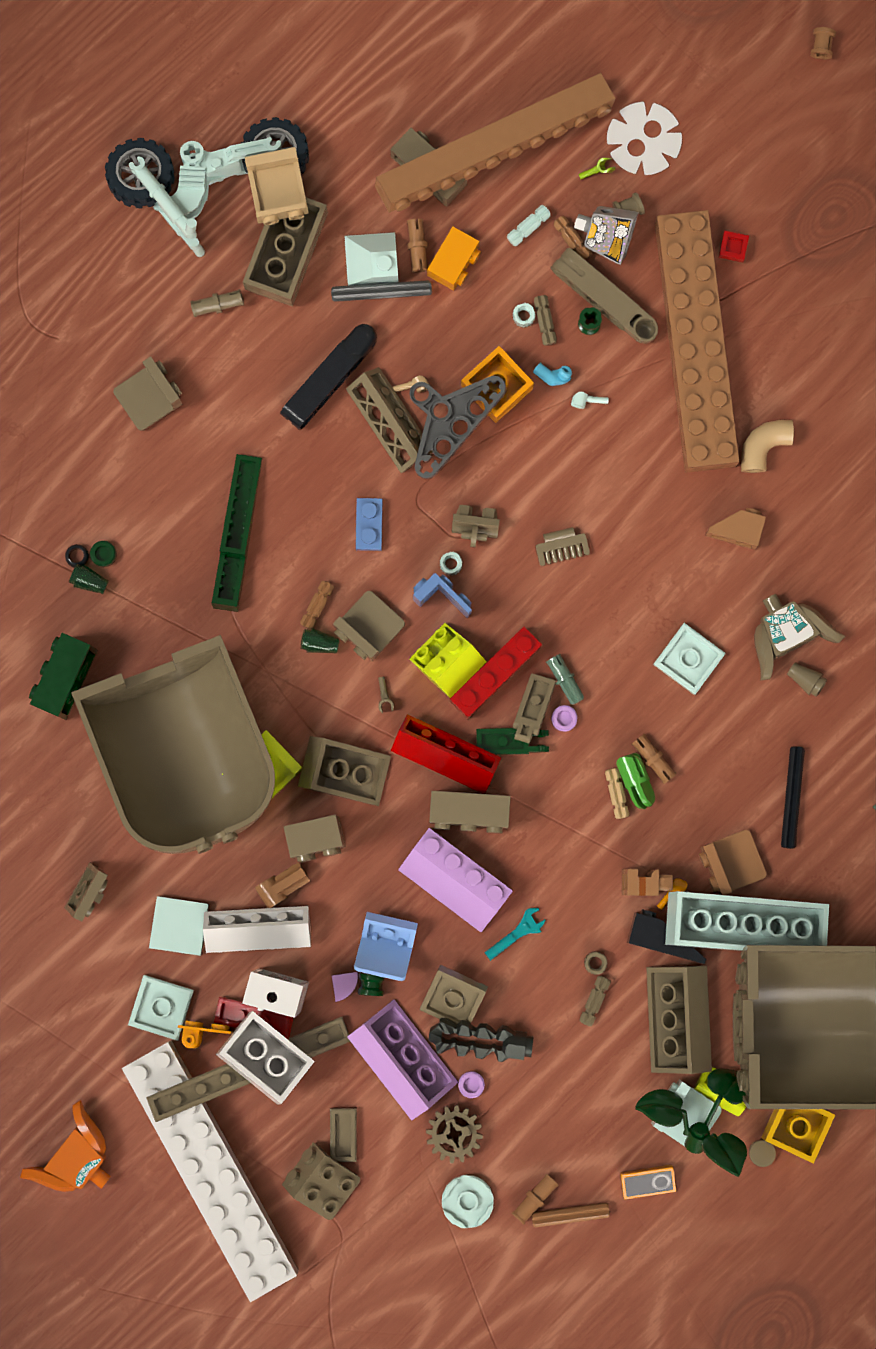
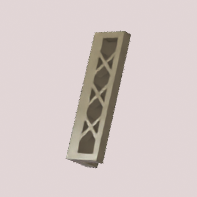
M378 367L364 372L346 390L400 473H403L415 464L423 433ZM361 384H363L367 391L366 399L362 398L356 390ZM373 406L378 407L380 410V420L375 419L373 416ZM386 427L391 428L395 433L394 441L389 440L387 437ZM400 448L405 449L411 458L406 463L400 457ZM430 450V452L428 453V455L433 454V451Z

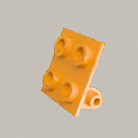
M185 1021V1026L178 1025V1028L183 1029L182 1043L187 1048H198L201 1045L203 1031L224 1034L233 1033L229 1031V1026L211 1024V1029L203 1028V1023Z

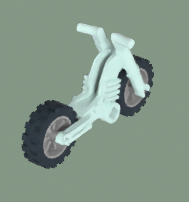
M272 117V120H267L266 118L260 120V123L257 125L256 123L250 127V131L245 132L243 136L244 141L241 144L208 152L196 141L184 143L180 149L183 166H180L179 187L172 196L169 193L172 190L171 184H174L175 172L169 153H166L165 148L161 144L158 146L156 141L151 139L149 141H145L144 138H137L134 141L129 139L125 141V144L117 145L115 151L111 152L108 156L109 161L105 164V177L111 193L114 194V197L119 202L123 201L124 205L128 207L133 205L139 209L143 208V206H153L156 211L160 212L176 234L182 237L196 256L202 257L205 254V250L196 238L197 221L195 218L201 213L205 202L208 201L209 185L221 182L233 175L248 174L245 157L287 149L282 148L285 141L296 148L300 173L304 174L306 164L309 162V150L306 136L304 133H301L298 125H292L291 121L287 119L283 121L279 120L278 117ZM151 161L157 165L156 168L148 169L147 167ZM122 172L132 174L124 180L121 178ZM134 181L136 187H131L128 184Z

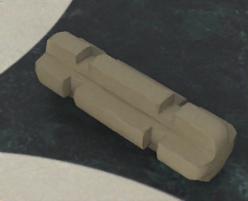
M546 295L537 296L534 298L535 309H538L537 318L540 332L543 333L541 336L543 345H553L557 339L555 332H553L554 325L550 308H548V297Z
M603 976L597 977L594 984L596 985L595 989L592 988L584 1007L586 1010L581 1014V1023L587 1026L593 1025L596 1019L595 1014H598L606 995L604 992L608 990L611 983L608 978Z

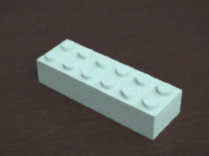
M679 891L669 892L665 945L742 951L747 945L827 946L829 904Z

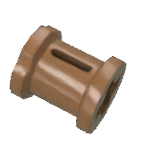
M827 27L815 28L813 30V35L815 36L814 48L811 50L810 56L816 59H831L833 55L831 51L832 41L836 36V31Z

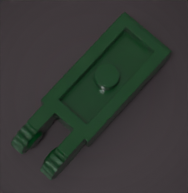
M476 729L477 747L495 755H527L529 753L549 752V746H529L528 743L515 740L517 729ZM540 730L538 736L533 735L532 737L544 738L549 736V730Z

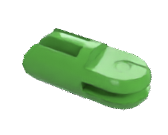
M632 753L620 757L616 765L634 805L639 809L651 807L655 802V794L640 755Z

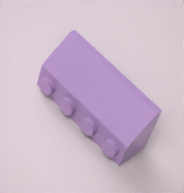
M428 828L398 869L480 932L484 930L513 892L430 828Z
M395 1000L391 1001L347 1036L411 1121L433 1106L458 1083Z

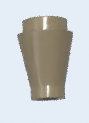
M796 662L787 673L808 695L812 694L815 697L818 696L827 682L822 673L799 665Z

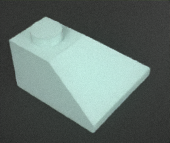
M395 232L345 236L348 286L399 282Z

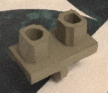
M459 505L457 513L453 514L452 533L462 534V539H470V547L474 548L476 547V540L487 541V537H498L500 519H497L496 509L485 508L483 509L482 517L472 516L473 508L471 506Z

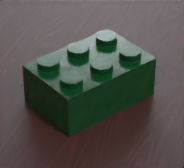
M61 633V636L56 637L51 645L50 651H53L51 658L43 663L40 670L41 680L38 685L35 684L32 687L29 699H31L30 705L67 720L75 702L71 692L81 689L98 650L90 644Z

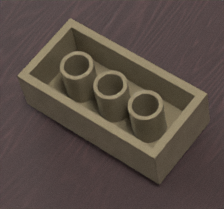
M306 198L309 214H304L303 218L298 220L284 218L279 219V222L276 224L264 225L243 280L245 290L293 307L328 215L326 204Z

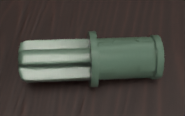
M561 654L546 661L557 680L556 685L561 686L570 704L573 705L582 701L584 696L573 678L575 675L569 671Z

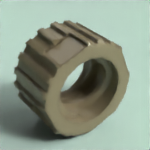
M601 952L588 953L586 958H584V967L591 974L599 975L607 968V959ZM593 957L601 959L602 964L600 968H591L590 960Z

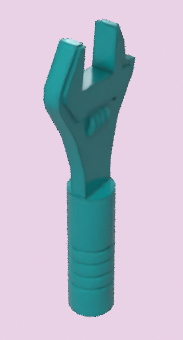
M539 908L527 909L518 926L484 952L490 961L520 937L541 932L540 928L546 920L544 919L536 924L531 916Z

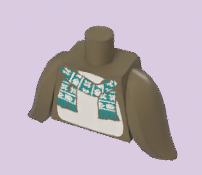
M776 594L763 600V603L769 614L761 618L754 634V644L760 665V681L770 680L773 673L774 660L816 639L818 636L833 643H840L845 635L837 631L811 606L803 603L797 604L795 601L783 606Z

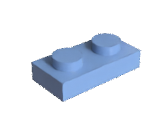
M357 498L356 551H382V499Z

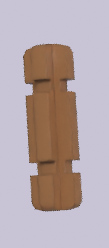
M565 216L556 219L554 227L558 232H561V236L568 246L583 259L587 260L592 252L583 245L584 241L573 226H569L570 222Z
M321 581L318 593L314 594L306 610L307 614H304L300 621V624L305 628L312 630L317 622L315 620L316 617L319 618L328 601L327 596H330L334 589L332 584L327 581Z

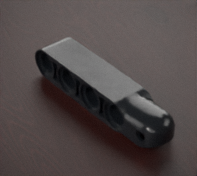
M368 324L356 326L290 398L280 411V414L298 430L303 429L374 348L377 342L375 329Z

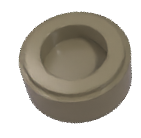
M760 1139L750 1145L749 1158L755 1165L766 1167L775 1160L776 1151L771 1143Z

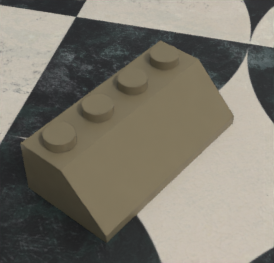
M707 966L646 967L651 1073L696 1074L712 1072Z

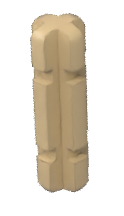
M618 768L608 769L605 771L606 780L609 781L608 788L612 805H615V809H613L615 818H626L629 816L628 806H625L626 798L622 782L619 781V778H621Z

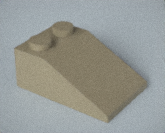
M310 736L298 787L379 806L391 756L325 738Z

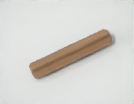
M607 1203L540 1211L532 1214V1222L534 1227L603 1219L610 1216V1211Z

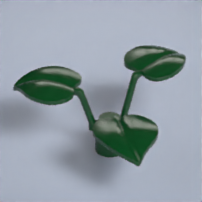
M720 1068L713 1070L708 1075V1088L719 1096L704 1123L697 1122L691 1125L690 1128L687 1112L681 1109L683 1100L672 1091L665 1089L653 1090L645 1094L637 1102L635 1110L642 1112L659 1125L674 1127L681 1123L683 1119V1134L687 1136L684 1142L685 1148L694 1154L704 1151L718 1166L737 1177L740 1176L747 1157L745 1143L730 1133H722L719 1136L715 1133L710 1135L708 1128L723 1098L729 1103L737 1105L742 1103L743 1096H746L745 1092L739 1091L736 1070Z

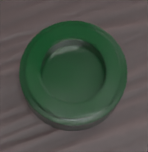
M99 541L92 546L90 557L97 566L109 567L115 562L117 552L111 543Z

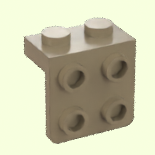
M151 356L142 362L145 366L144 369L115 387L113 391L140 431H144L183 405L179 398L182 392L174 381L169 384L164 376L168 373L160 360L155 363Z
M367 591L342 618L339 616L333 623V626L336 628L334 633L344 643L349 640L356 646L353 651L363 660L368 657L373 661L402 630L405 622L372 591Z
M313 1142L304 1151L294 1169L287 1174L282 1186L294 1199L327 1220H331L360 1183V1177L332 1159L319 1145Z

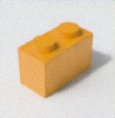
M452 227L428 267L427 276L453 291L457 285L462 286L468 276L466 269L470 263L475 264L481 253L478 250L479 241Z

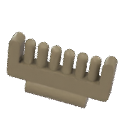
M573 527L543 534L545 543L537 544L535 547L540 566L545 565V558L547 564H551L549 551L554 563L558 561L556 550L559 560H564L562 548L566 560L570 559L568 547L570 548L571 557L576 558L574 545L579 557L583 553L586 556L590 553L586 535L584 533L575 535Z

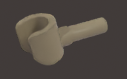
M379 677L381 692L379 710L383 713L382 703L389 702L391 704V711H393L394 703L389 699L385 677Z

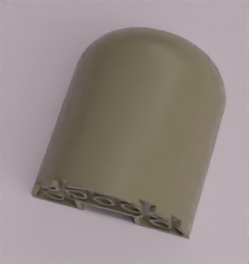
M221 635L172 653L173 661L132 677L123 679L120 673L71 692L124 827L137 842L157 852L179 854L197 850L198 854L211 850L213 845L222 841L223 844L232 842L238 838L237 834L247 829L260 818L268 807L273 795L275 785L274 766Z
M745 946L740 954L744 962L737 965L735 976L739 990L733 994L734 1061H737L741 1070L737 1071V1082L739 1091L746 1093V1096H743L745 1106L748 1109H876V946Z

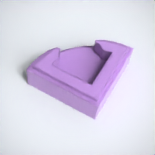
M358 972L332 975L336 1002L345 999L353 992L358 981Z

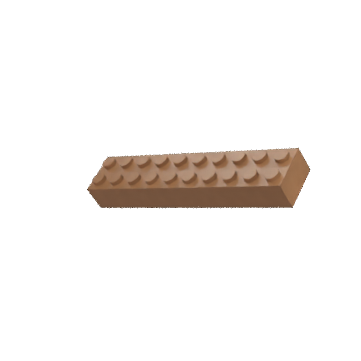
M708 210L659 215L655 221V231L684 470L687 473L736 467L739 463L709 213Z

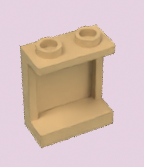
M295 147L245 157L258 224L273 225L278 223L279 219L289 218V220H298L303 218L304 214H309Z

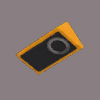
M672 1165L620 1173L624 1199L676 1192Z

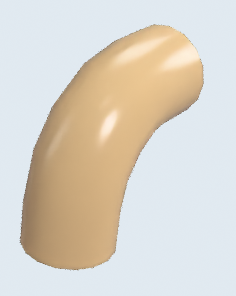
M776 420L766 422L754 429L743 444L741 472L759 473L767 471V453L774 446L793 444V421Z

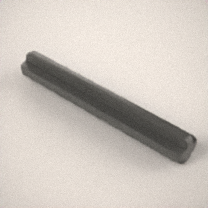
M429 280L334 286L331 288V297L334 302L426 296L432 294V285Z

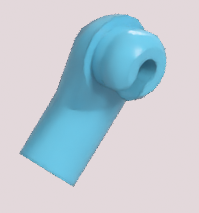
M540 362L533 373L548 385L556 386L569 382L572 370L568 366H562L560 369L551 371Z

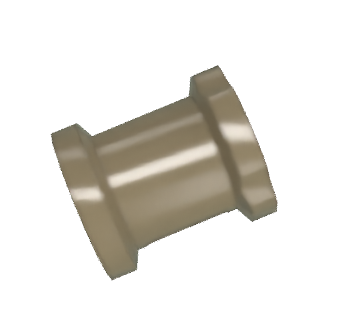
M636 192L632 194V197L621 202H612L613 208L636 211L640 215L645 214L642 201Z

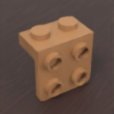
M743 830L700 847L702 853H699V857L703 867H708L712 877L708 879L714 893L718 892L719 895L729 894L733 890L762 880L767 875L753 837L748 830Z

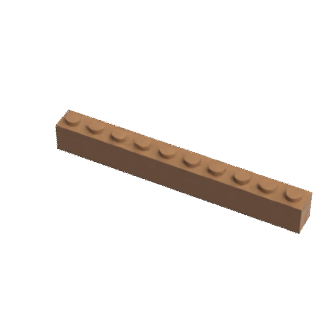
M599 73L377 176L375 188L389 213L394 210L402 211L418 199L420 201L428 199L433 195V192L439 189L447 190L463 178L465 180L473 178L478 174V171L486 167L487 169H492L499 165L501 160L508 157L510 159L516 158L522 154L523 150L532 147V149L537 148L546 139L551 137L559 138L574 126L580 128L586 125L591 118L606 116L611 112L616 98L602 74Z

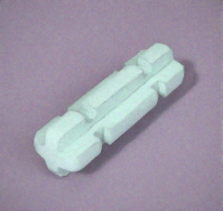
M544 205L538 207L535 210V214H530L517 226V230L513 229L507 235L508 241L513 246L520 244L523 241V237H528L541 225V221L545 222L550 217L551 213Z

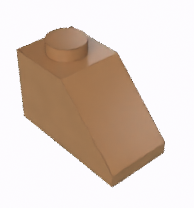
M746 508L745 511L740 510L709 527L705 536L755 550L759 545L766 517L761 516V512L758 510Z

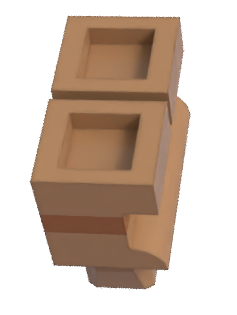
M622 869V895L659 896V891H673V875H659V869L648 871L645 877H638V869Z

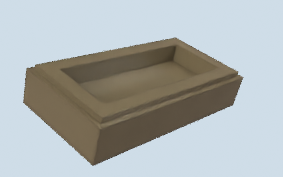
M330 1108V1157L337 1162L357 1161V1108Z

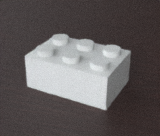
M253 1011L247 1014L216 1053L219 1058L276 1104L283 1103L315 1062Z

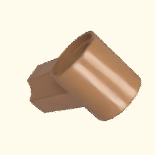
M298 862L276 877L274 875L256 886L255 889L265 906L273 908L287 899L289 894L310 882V879Z

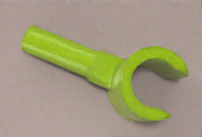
M601 158L596 166L580 173V179L582 180L599 172H613L616 167L605 168V162L612 158Z

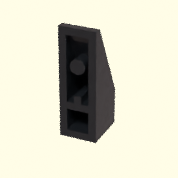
M644 909L641 910V914L634 913L627 943L705 964L706 959L693 947L665 945L666 923L656 918L657 913Z

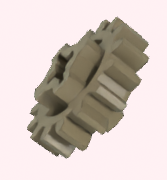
M455 1105L454 1111H450L449 1107L445 1106V1113L441 1114L438 1110L435 1112L437 1120L429 1119V1123L433 1128L426 1129V1133L432 1135V1138L427 1140V1144L435 1145L432 1149L433 1154L438 1151L441 1152L440 1160L449 1156L450 1163L454 1162L455 1157H459L460 1161L464 1162L465 1154L473 1157L474 1154L471 1149L480 1148L476 1139H482L483 1134L477 1133L476 1130L480 1129L482 1125L481 1123H474L477 1118L476 1114L468 1116L469 1108L466 1107L461 1112L458 1105ZM454 1116L465 1119L469 1124L462 1125L456 1122ZM445 1119L446 1127L444 1131L436 1134L439 1124ZM450 1122H452L456 1131L461 1130L462 1132L458 1135L459 1145L456 1144L453 1137L447 1136L450 1133ZM472 1134L470 1143L464 1148L463 1141L465 1137ZM447 1143L453 1146L454 1151H449L440 1144Z

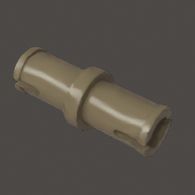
M238 289L220 295L213 293L212 297L190 301L193 315L197 317L212 312H217L218 314L222 313L224 309L243 306L244 300L241 290Z

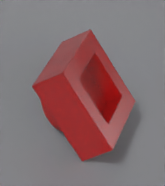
M724 230L718 258L743 263L749 235Z

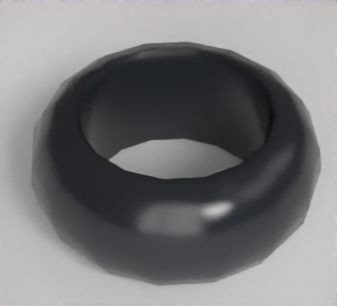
M78 544L71 545L65 553L66 562L74 568L84 566L89 558L87 549ZM76 549L82 550L84 553L82 561L78 563L70 560L71 552Z

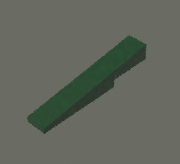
M236 454L211 602L213 609L234 612L239 610L262 458Z

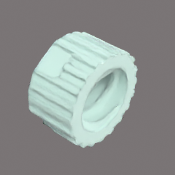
M529 303L517 305L513 310L514 323L523 328L531 326L536 316L534 307ZM522 310L530 314L529 319L526 321H522L518 316V313Z
M455 552L444 554L440 560L442 572L452 576L459 573L463 564L460 555ZM447 559H455L457 566L454 569L447 568L445 565Z

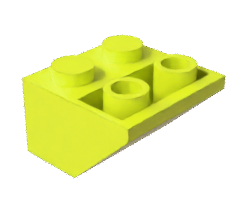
M446 623L436 630L409 659L449 698L487 662L471 643Z

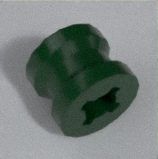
M359 973L361 987L358 989L359 995L383 996L384 990L381 986L385 977Z

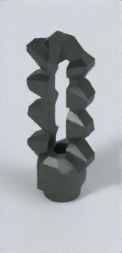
M440 1018L439 1022L432 1026L429 1031V1041L436 1045V1052L438 1054L454 1047L458 1056H465L470 1050H474L476 1058L483 1059L494 1051L498 1062H503L508 1058L524 1060V1057H531L534 1036H527V1032L515 1031L505 1025H502L496 1031L487 1023H480L477 1027H474L467 1021L462 1020L456 1025L449 1019ZM442 1032L445 1034L457 1033L458 1036L466 1037L475 1036L489 1040L496 1038L498 1041H503V1045L457 1041L455 1038L449 1040L442 1037Z

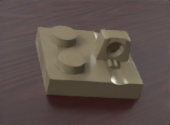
M89 862L64 907L73 918L81 922L85 916L89 917L95 907L93 901L98 904L101 902L104 896L102 892L108 883V880H106L108 875L91 862Z
M440 965L420 1010L438 1019H449L456 1025L462 1020L471 1023L486 994L488 986Z

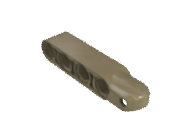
M567 248L551 266V270L562 281L636 341L647 344L655 339L658 333V326L654 318L574 250Z

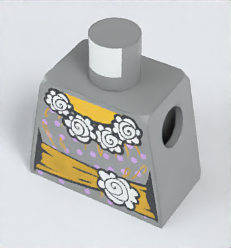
M598 206L592 218L578 214L574 229L587 233L584 243L586 248L621 265L626 258L639 212Z

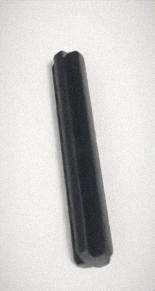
M792 746L789 754L781 847L787 849H794L796 847L805 749L799 746Z

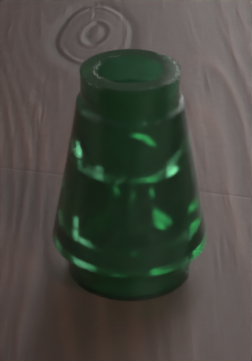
M76 564L69 579V583L73 584L74 588L102 595L109 581L85 564L83 566Z
M314 628L310 630L304 629L300 649L306 650V653L336 654L339 638H334Z

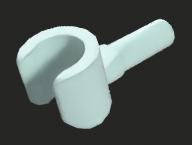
M578 392L573 396L571 406L584 409L586 402L608 404L609 399L607 397L588 396L587 393Z

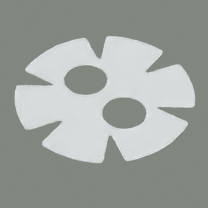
M644 102L633 103L621 109L620 114L627 124L612 119L607 132V144H622V146L610 153L614 161L621 168L633 174H636L641 161L643 162L645 175L656 174L669 167L662 153L677 158L682 144L681 133H667V131L679 124L674 115L656 103L652 104L648 116H646ZM651 120L657 121L661 125V133L655 138H650L644 133V125ZM639 139L644 143L645 151L641 156H632L628 152L627 146L631 140Z

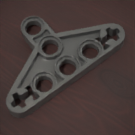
M490 376L445 396H441L425 382H417L411 387L409 393L411 400L427 414L415 462V471L420 477L431 479L436 476L504 397L506 384L502 378ZM499 382V389L501 391L498 394L493 392L489 396V399L493 400L491 404H488L482 396H478L481 391L487 395L490 391L489 383L496 384ZM419 387H425L429 391V396L425 401L415 399L414 394ZM474 401L484 403L485 410L482 414L474 415L471 413L470 406ZM438 404H445L448 407V414L444 418H438L434 415V408ZM459 420L465 421L468 425L467 432L462 435L456 434L453 430L454 424ZM447 440L451 444V450L447 454H439L436 449L438 442ZM430 450H432L435 456L442 459V461L438 464L435 460L431 464L433 471L431 473L426 471L423 474L421 472L423 469L421 463L423 461L428 463L433 458L428 455Z

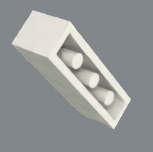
M309 906L204 912L203 934L206 953L311 947Z

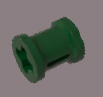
M594 307L582 310L578 320L579 330L585 335L597 333L602 323L601 312ZM591 317L595 319L594 324H585L586 319L589 320Z

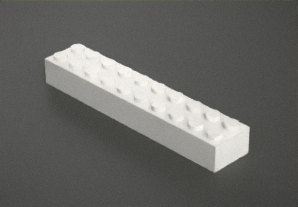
M172 1040L123 1067L124 1074L249 1301L256 1300L297 1276L298 1268L206 1102L155 1122L146 1097L192 1078Z

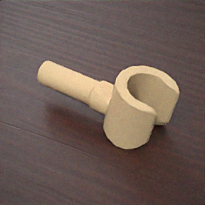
M419 375L408 383L392 386L395 392L411 389L417 382L429 383L425 377ZM419 387L416 390L418 393L426 391L427 388Z

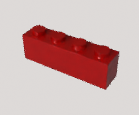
M523 627L450 698V702L469 719L541 648L542 644Z
M408 714L391 748L392 752L482 794L486 793L501 760V757Z

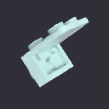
M680 1079L677 1083L673 1082L668 1090L682 1098L683 1105L681 1109L687 1112L689 1128L697 1122L704 1123L714 1102ZM718 1106L708 1126L709 1131L722 1112L720 1106ZM683 1119L681 1123L674 1127H666L654 1121L651 1122L655 1128L685 1146L684 1142L687 1136L683 1134Z

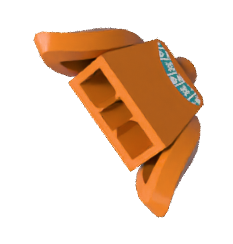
M81 1100L72 1106L73 1117L77 1125L73 1132L44 1168H23L20 1178L32 1180L62 1192L74 1191L77 1188L82 1189L88 1180L101 1189L107 1183L111 1176L99 1167L106 1158L104 1154L106 1151L105 1139L97 1125L86 1112Z

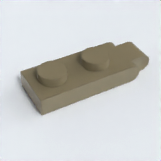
M531 673L513 724V729H517L515 740L530 744L532 736H538L556 685V680Z

